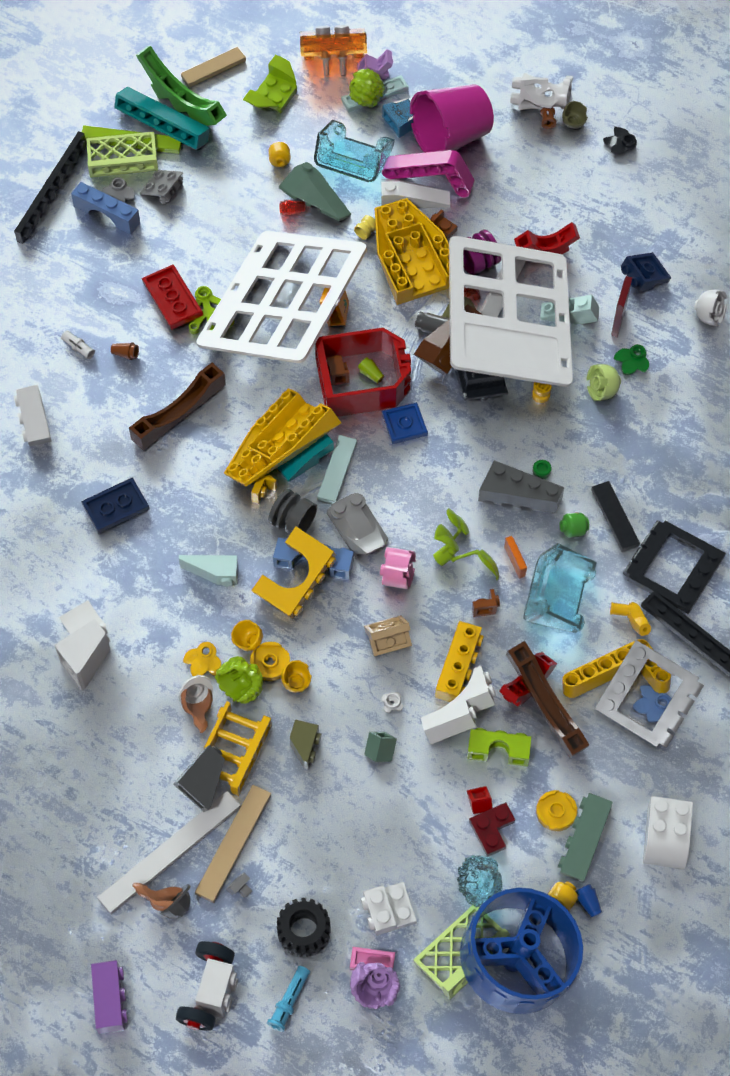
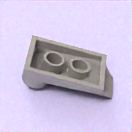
M359 493L351 494L333 503L327 509V515L350 551H354V557L361 554L368 555L386 545L388 537L367 506L363 495Z

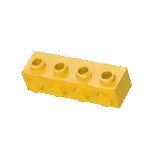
M459 621L435 689V698L451 702L465 689V681H469L472 675L471 664H475L478 657V652H476L477 646L481 647L484 636L481 635L482 627Z

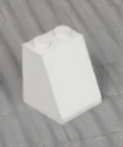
M95 619L54 645L60 663L81 690L87 687L110 652L108 631L102 623L98 624Z

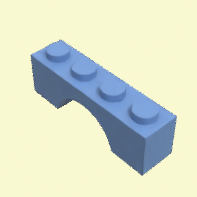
M80 182L71 193L74 207L86 213H89L91 210L100 211L113 221L116 228L130 235L141 223L138 209L83 182Z
M278 537L273 555L274 567L293 570L297 564L307 560L304 556L287 546L285 543L287 537ZM324 544L336 554L334 565L331 568H327L330 577L349 580L354 561V551H350L347 548H333Z

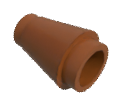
M134 342L113 343L111 345V354L129 360L137 359L139 346Z

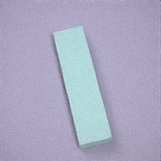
M402 75L383 82L385 90L383 97H380V101L408 91L409 86ZM349 94L341 97V101L348 112L365 107L358 105V103L351 99Z
M339 435L317 500L331 504L337 502L357 444V439Z

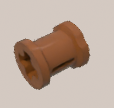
M543 107L540 110L543 119L541 125L545 129H552L556 126V119L554 118L555 108Z

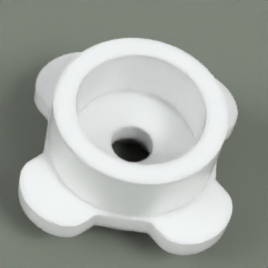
M391 692L382 696L386 713L403 709V704L400 702V693Z

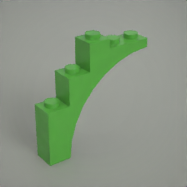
M151 45L136 54L137 59L152 82L150 85L158 99L168 98L176 111L187 112L190 118L206 126L216 125L227 116L219 101L206 99L182 84L163 64Z

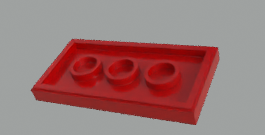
M174 264L142 278L143 284L171 330L203 316V311Z

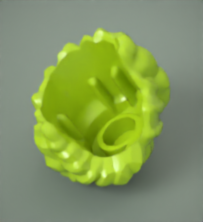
M360 69L353 73L354 78L350 82L349 96L358 105L373 108L380 101V97H383L385 87L379 74L370 69Z
M232 657L216 670L215 679L219 684V689L224 691L226 696L232 698L233 702L237 701L247 704L250 701H255L262 692L263 677L256 664H248L243 657Z

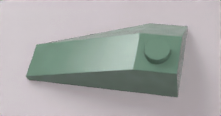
M308 162L295 166L279 185V189L295 200L299 198L306 202L305 205L309 207L315 206L320 209L321 213L337 221L351 216L350 211L322 174Z

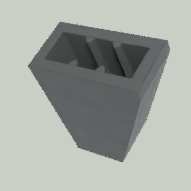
M210 745L202 750L173 784L203 812L209 810L212 805L225 760L221 756L222 752L217 747H211Z

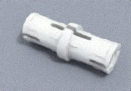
M69 330L62 334L61 340L69 344L75 352L78 351L87 359H91L94 356L95 350L85 344L83 339L77 338Z

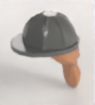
M141 883L132 884L138 895L149 900L152 907L160 911L159 913L167 918H180L189 910L191 902L188 893L191 887L189 884L182 888L168 887L157 891L151 890Z

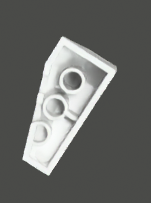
M381 179V206L408 198L417 208L450 207V191L400 179Z

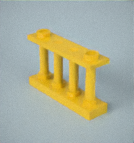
M226 701L224 707L221 706L218 711V720L204 748L209 745L211 747L215 746L219 737L246 747L247 751L241 757L219 749L222 752L221 756L226 761L234 763L238 767L236 774L233 773L232 775L221 771L219 779L229 782L231 793L239 796L272 727L271 718L263 715L261 721L255 722L231 712V703ZM230 720L253 729L255 732L253 739L249 738L248 740L223 730L226 721Z

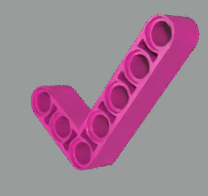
M454 150L389 156L382 169V175L388 179L446 175L455 193L464 198L470 195L475 182L462 156Z

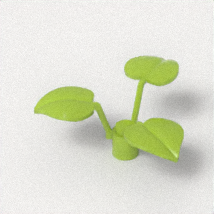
M448 508L446 510L447 516L453 525L457 527V532L452 536L444 525L439 524L437 526L434 539L446 545L433 554L434 559L439 565L443 566L450 560L455 562L458 559L476 554L493 572L496 580H499V571L495 561L483 549L480 551L474 550L459 556L454 555L459 551V546L455 539L461 531L468 535L469 529L465 521Z

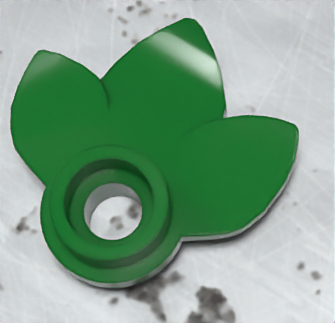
M639 344L632 346L630 349H620L613 358L616 361L622 362L621 369L625 375H631L637 369L645 373L649 368V361L646 358L647 352Z

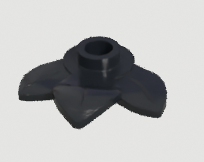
M614 127V136L603 138L605 145L611 147V152L615 154L632 150L637 145L635 136L629 134L628 130L621 127Z

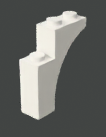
M482 666L473 669L469 683L453 701L443 708L421 717L423 729L430 744L475 728L474 719L477 718L476 712L495 705L493 697L496 694L491 684L492 680L488 672L484 673Z

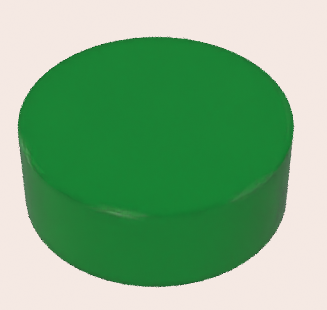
M538 460L534 463L532 472L534 476L546 479L550 476L552 467L548 461Z

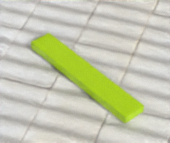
M83 125L81 131L85 134V139L143 133ZM155 134L157 152L180 153L182 142L167 135ZM145 138L142 142L148 144L151 138ZM127 140L125 142V144H127L128 146H131L134 143L133 140ZM110 142L108 145L115 146L118 143ZM138 144L134 149L142 150L144 147Z

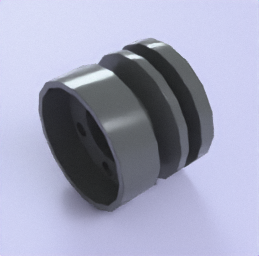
M285 489L274 502L269 513L268 522L280 530L285 528V532L289 535L295 526L306 533L316 516L317 504L306 498L301 499L299 494L294 493L290 489Z

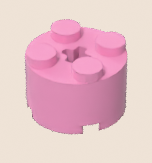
M387 547L385 550L386 562L380 568V575L383 576L382 585L408 589L414 577L415 568H413L412 562H416L415 551Z

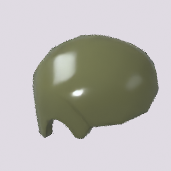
M577 101L569 102L562 112L564 124L572 129L583 127L588 118L586 106Z

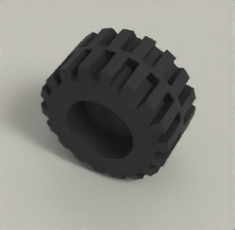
M301 898L300 902L294 899L292 900L293 904L287 903L285 910L281 909L279 912L280 917H277L278 939L282 943V947L285 950L288 949V953L291 955L297 953V957H302V954H306V957H311L310 953L318 954L319 949H324L326 942L330 939V918L328 917L327 910H323L322 904H315L314 899H310L309 902L306 901V898ZM306 918L312 920L316 924V930L306 937L295 935L291 931V927L299 919Z

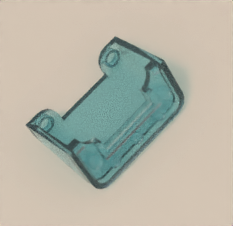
M331 120L317 134L314 162L321 168L372 183L380 175L386 159L394 147L395 139L381 137L377 141L376 146L346 137L345 125Z
M559 543L544 551L536 562L524 610V620L533 624L572 633L581 631L585 621L584 617L578 614L583 589L585 583L594 579L597 562Z

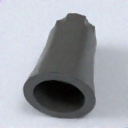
M419 312L415 321V327L422 332L431 334L450 318L428 312Z

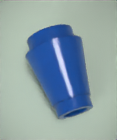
M591 884L576 891L578 901L591 918L602 913L596 890L592 888Z

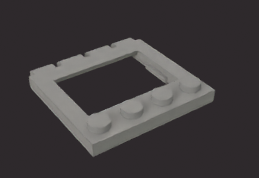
M635 640L594 709L656 747L661 744L667 748L674 736L667 732L668 729L674 732L678 730L684 720L682 716L678 715L679 711L687 715L695 702L688 696L692 694L698 697L704 685L698 682V676ZM648 659L673 676L676 675L683 679L653 731L645 728V725L629 715H624L617 711Z

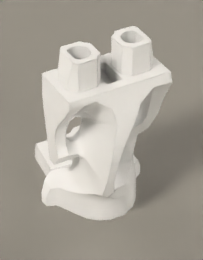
M524 73L522 78L514 77L512 88L520 89V93L512 92L510 103L519 105V110H541L543 107H560L564 110L570 99L573 76H566L560 84H552L548 82V78L533 77L527 73ZM534 84H540L541 86L535 87ZM552 91V95L546 97L545 92Z

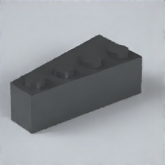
M494 460L479 489L478 501H492L498 505H502V503L510 504L517 508H521V506L529 507L531 510L555 514L562 500L564 487Z

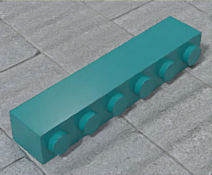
M128 86L116 93L115 109L195 150L208 143L210 128Z

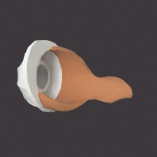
M203 675L189 678L185 681L179 693V701L184 711L193 716L194 726L199 729L200 733H203L208 726L205 714L211 708L213 701L211 681Z

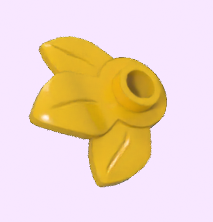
M203 642L197 648L190 649L183 659L184 663L191 664L192 676L204 675L207 671L215 676L216 670L221 667V660L216 656V647L211 642ZM205 648H209L210 652L207 655L203 654V650Z

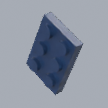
M133 477L81 501L98 534L150 510Z

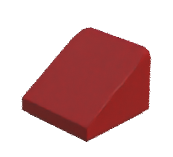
M487 786L467 790L473 814L482 813L493 808L492 798Z

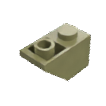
M295 719L290 734V746L303 768L308 769L310 763H314L316 756L314 748L315 745H319L322 733H319V725Z

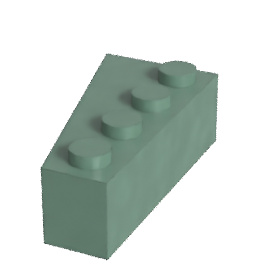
M591 793L588 794L587 798L583 796L579 807L582 809L581 816H576L572 826L576 830L573 837H568L565 845L568 852L566 857L561 856L558 868H561L560 874L584 883L608 814L610 813L612 801Z

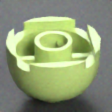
M607 364L592 365L588 370L587 380H590V386H587V389L593 400L604 401L617 394L621 378L614 367Z

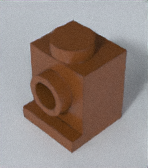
M342 355L328 357L327 366L331 385L350 383L347 363L343 362Z

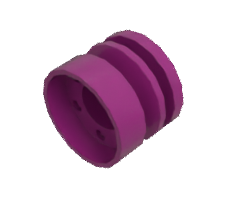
M485 229L472 236V239L497 243L493 235ZM463 250V267L470 275H476L484 271L485 267L490 268L501 262V257L497 255Z

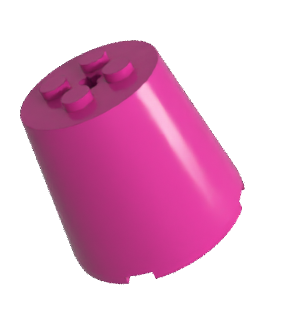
M476 84L420 91L412 97L410 103V114H413L414 122L411 123L415 139L424 153L447 150L456 151L487 135L493 127L494 114L490 99L483 88Z

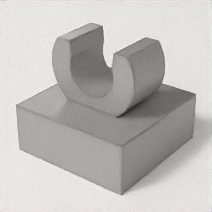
M244 872L226 890L231 895L239 892L245 898L252 892L245 884L250 878Z

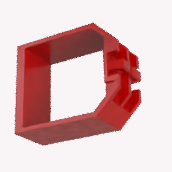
M383 327L319 337L315 343V359L324 405L331 408L337 417L396 408L411 390L410 354H405V340ZM382 351L393 358L397 382L394 385L333 394L326 361L328 357L335 355L347 357Z

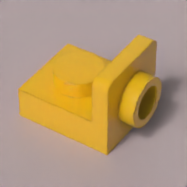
M264 475L256 480L251 491L252 502L259 504L261 497H265L267 489L276 491L277 480L270 475Z

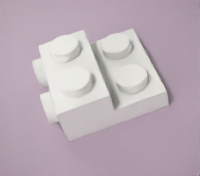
M404 882L388 887L382 885L363 891L361 903L364 911L368 910L370 916L367 918L370 930L375 931L376 936L417 923Z

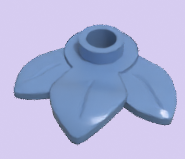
M650 685L640 686L643 698H640L633 704L634 710L640 714H647L648 722L659 721L672 698L666 693L655 692ZM659 702H664L666 706L660 705Z

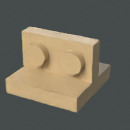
M401 615L364 626L374 656L412 646L409 635V622Z

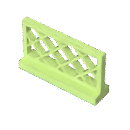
M154 132L86 138L90 178L158 170ZM145 138H151L148 144L142 142ZM127 140L134 141L131 146L125 144ZM110 142L118 143L113 148L108 145ZM91 144H100L96 150L91 147ZM138 144L144 147L140 152L134 149ZM121 146L126 148L122 154L117 151ZM104 148L109 150L106 155L100 153ZM147 150L153 153V155H143V154H144ZM130 152L135 154L133 157H126ZM113 153L118 156V158L109 159ZM96 155L102 158L101 160L92 161Z
M475 903L413 960L443 990L444 995L449 1000L468 984L462 966H453V956H460V951H453V942H461L462 937H453V931L456 928H466L469 923V916L479 909ZM487 914L481 918V923L476 925V928H481V937L475 938L511 937L505 928L502 929ZM483 928H493L497 933L493 937H483ZM441 942H450V951L438 952V945ZM426 956H435V966H425L421 961ZM438 956H450V966H438ZM437 971H450V977L446 981L441 982L437 978Z

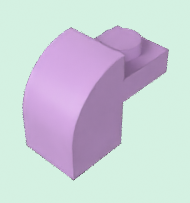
M386 49L378 59L366 54L357 63V71L360 69H370L379 74L381 80H385L389 77V69L393 65L392 51Z

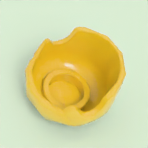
M246 619L239 621L234 626L231 638L233 644L248 652L255 650L261 644L263 633L256 623Z
M300 660L291 661L286 664L281 675L284 687L292 693H300L306 690L312 678L308 669L309 666Z

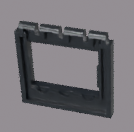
M657 520L650 533L647 534L641 543V547L638 548L624 569L623 574L628 577L627 581L650 594L656 591L673 606L689 614L726 553L666 520L664 523ZM668 536L689 549L696 550L702 554L678 594L643 576Z

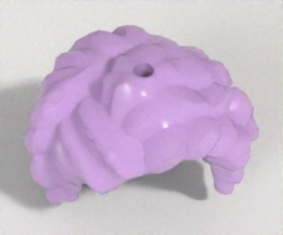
M360 962L355 967L350 978L351 993L355 1000L363 1007L378 1009L385 1005L391 1006L397 999L400 983L396 971H393L391 967H385L382 963L365 964Z

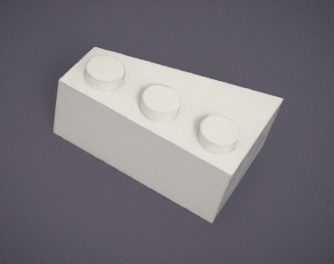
M38 384L15 389L17 394L13 396L16 407L19 406L21 413H18L19 422L24 424L25 431H22L24 442L28 441L30 447L52 442Z

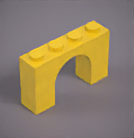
M296 526L285 543L307 559L309 572L305 581L297 587L284 588L262 574L251 590L254 594L292 619L301 613L305 600H309L312 597L314 587L317 583L320 584L323 581L325 571L328 567L331 568L336 561V554L333 550Z

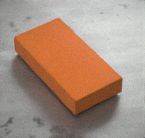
M512 536L506 537L504 548L518 578H523L527 571L526 563Z

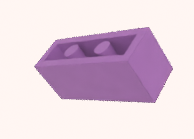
M117 960L91 964L96 1030L98 1034L125 1030L124 1023H128L127 1010H123L122 1004L123 1001H126L125 988H121V980H124L123 967H119Z

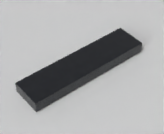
M607 481L592 486L591 491L621 551L638 547L640 542L610 482Z

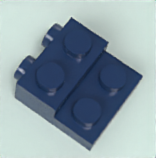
M653 252L627 256L621 265L622 273L632 277L631 286L636 288L638 292L652 290L655 285L668 283L671 279V276Z

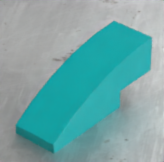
M327 434L300 454L279 466L278 470L288 482L292 481L317 465L320 458L333 451V440Z

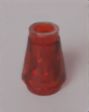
M284 199V201L279 203L280 215L285 217L299 214L306 210L305 202Z

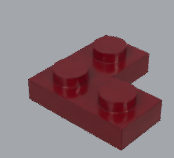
M506 802L469 818V823L487 857L506 849V845L498 830L515 823V818Z

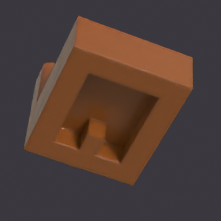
M443 210L433 214L430 219L443 231L447 240L457 231L458 226L444 217Z
M490 589L489 599L482 598L472 602L473 617L496 614L497 607H500L499 596L495 595L494 589Z

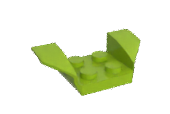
M275 54L268 64L269 74L256 91L250 89L243 98V101L257 108L266 107L282 113L297 92V85L290 61Z

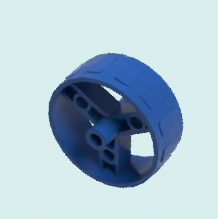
M530 888L506 889L494 894L485 901L467 924L461 940V966L466 980L474 992L489 1005L511 1014L535 1013L552 1005L568 990L577 977L583 960L581 932L570 912L555 898ZM505 908L524 910L514 937L475 938L478 920L485 914ZM545 923L554 930L564 949L566 972L563 981L538 949L540 935ZM509 948L506 953H502V949ZM528 959L531 960L535 968L529 964ZM484 966H504L511 972L519 971L536 995L521 994L507 989L490 976Z

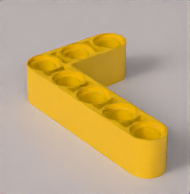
M637 640L653 650L646 640ZM635 641L566 673L562 679L563 694L566 697L575 698L611 681ZM648 659L640 671L655 692L667 693L670 690L671 674Z

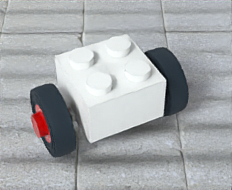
M201 941L197 945L195 954L200 959L207 961L196 996V1005L194 1008L179 1007L175 1019L189 1029L211 1031L216 1020L214 1016L224 1018L225 1012L229 1013L232 1005V1000L230 999L231 992L236 991L238 979L232 965L235 952L218 942Z

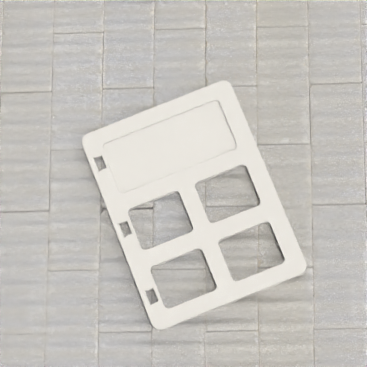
M452 236L449 241L451 366L457 370L562 387L570 386L573 381L566 258L561 254ZM463 250L500 256L502 259V280L465 274ZM515 259L551 265L553 267L554 289L516 282ZM557 272L562 273V278L557 277ZM464 288L502 294L503 318L466 312L464 310ZM516 296L554 303L555 327L519 321L517 319ZM559 316H564V322L559 321ZM561 361H567V367H562Z

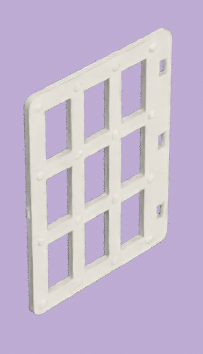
M273 231L261 233L197 339L198 347L293 363L304 362L366 254V244ZM278 245L293 246L292 251L280 270L265 268ZM259 247L262 248L259 253L256 252ZM306 248L322 250L308 274L292 272ZM333 252L350 254L337 278L320 276ZM258 279L273 280L260 305L244 303ZM286 282L302 284L288 309L272 307ZM235 286H239L237 291H233ZM314 286L331 288L317 313L300 311ZM237 313L253 315L239 341L223 338ZM265 317L281 319L267 345L251 343ZM294 321L310 324L297 349L280 347ZM212 325H215L213 331L209 330Z

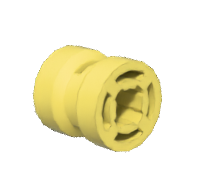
M365 215L361 223L354 227L356 235L363 240H367L371 232L376 230L375 219Z

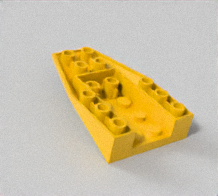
M408 198L376 207L374 210L377 255L396 305L449 289V243L443 231Z
M288 388L251 427L224 474L240 484L248 486L300 454L340 425L341 421L331 408L321 403L314 407L306 403L298 392Z

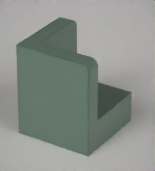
M369 732L365 756L375 762H391L397 738L386 732Z

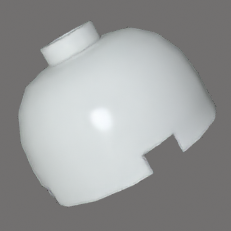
M709 290L696 300L694 308L700 321L711 326H719L717 323H722L727 309V304H724V299H727V295L724 291Z

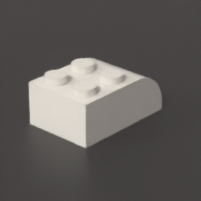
M651 796L647 810L643 854L644 864L685 869L690 845L693 802Z

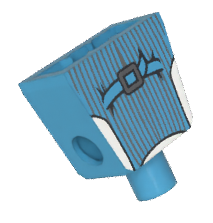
M407 98L385 104L382 107L383 119L399 138L412 130L411 123H414L413 114H410L411 101Z

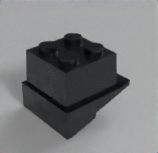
M455 369L465 401L473 399L486 401L487 397L508 394L504 377Z

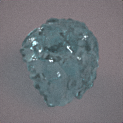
M472 855L465 858V862H462V866L458 868L459 877H457L459 892L466 897L469 904L475 907H480L490 897L501 892L503 889L502 876L498 872V863L491 857Z

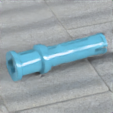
M303 966L297 967L282 1000L276 1003V1010L272 1018L267 1021L271 1028L280 1032L285 1031L286 1028L284 1026L289 1016L294 1012L293 1005L310 974V970Z

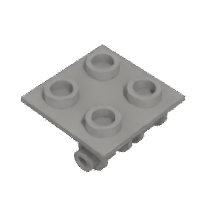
M157 170L150 181L144 186L140 195L159 196V201L162 204L168 203L183 183V177L181 176L183 172Z

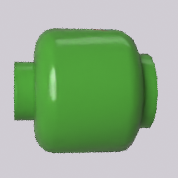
M581 512L566 513L560 521L559 527L561 532L568 538L582 537L589 530V520Z

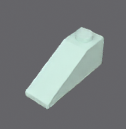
M179 555L181 568L217 585L225 587L237 585V555Z

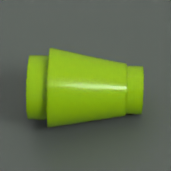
M366 357L358 365L360 373L377 384L385 377L373 359Z

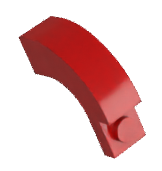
M571 222L559 231L546 236L535 235L527 230L516 237L514 241L517 247L562 255L570 250L569 245L579 240L580 236L576 224Z
M543 652L536 653L534 656L547 679L557 663ZM519 676L512 682L504 684L499 690L505 700L515 704L517 707L531 697Z

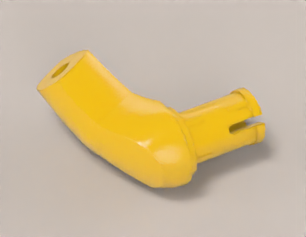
M611 602L610 615L627 616L632 628L641 636L650 633L651 626L637 603L631 602L627 605Z

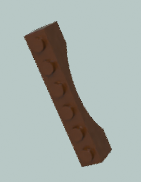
M211 362L197 374L188 388L175 401L154 414L143 416L129 427L131 440L144 451L226 386L224 372Z
M523 641L508 650L506 653L507 658L569 758L589 746L588 741L553 692L527 643Z

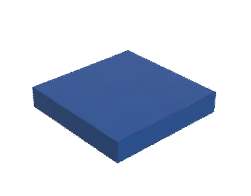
M417 402L382 411V417L392 445L428 436V431Z

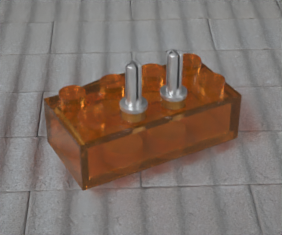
M337 25L334 27V30H330V26L315 27V31H299L301 57L304 56L305 61H312L314 56H320L321 60H323L324 76H326V66L327 76H329V59H331V55H337V59L340 60V75H346L345 59H347V54H353L354 58H363L364 53H367V34L365 28L349 29V25Z

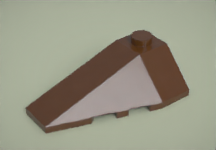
M469 304L464 307L466 312L483 315ZM450 319L425 337L413 354L442 375L448 374L452 368L450 364Z

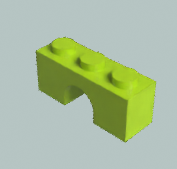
M483 728L471 729L467 759L487 762L489 752L494 748H501L508 755L507 764L528 767L531 736H527L524 733L508 734L501 730L492 732Z

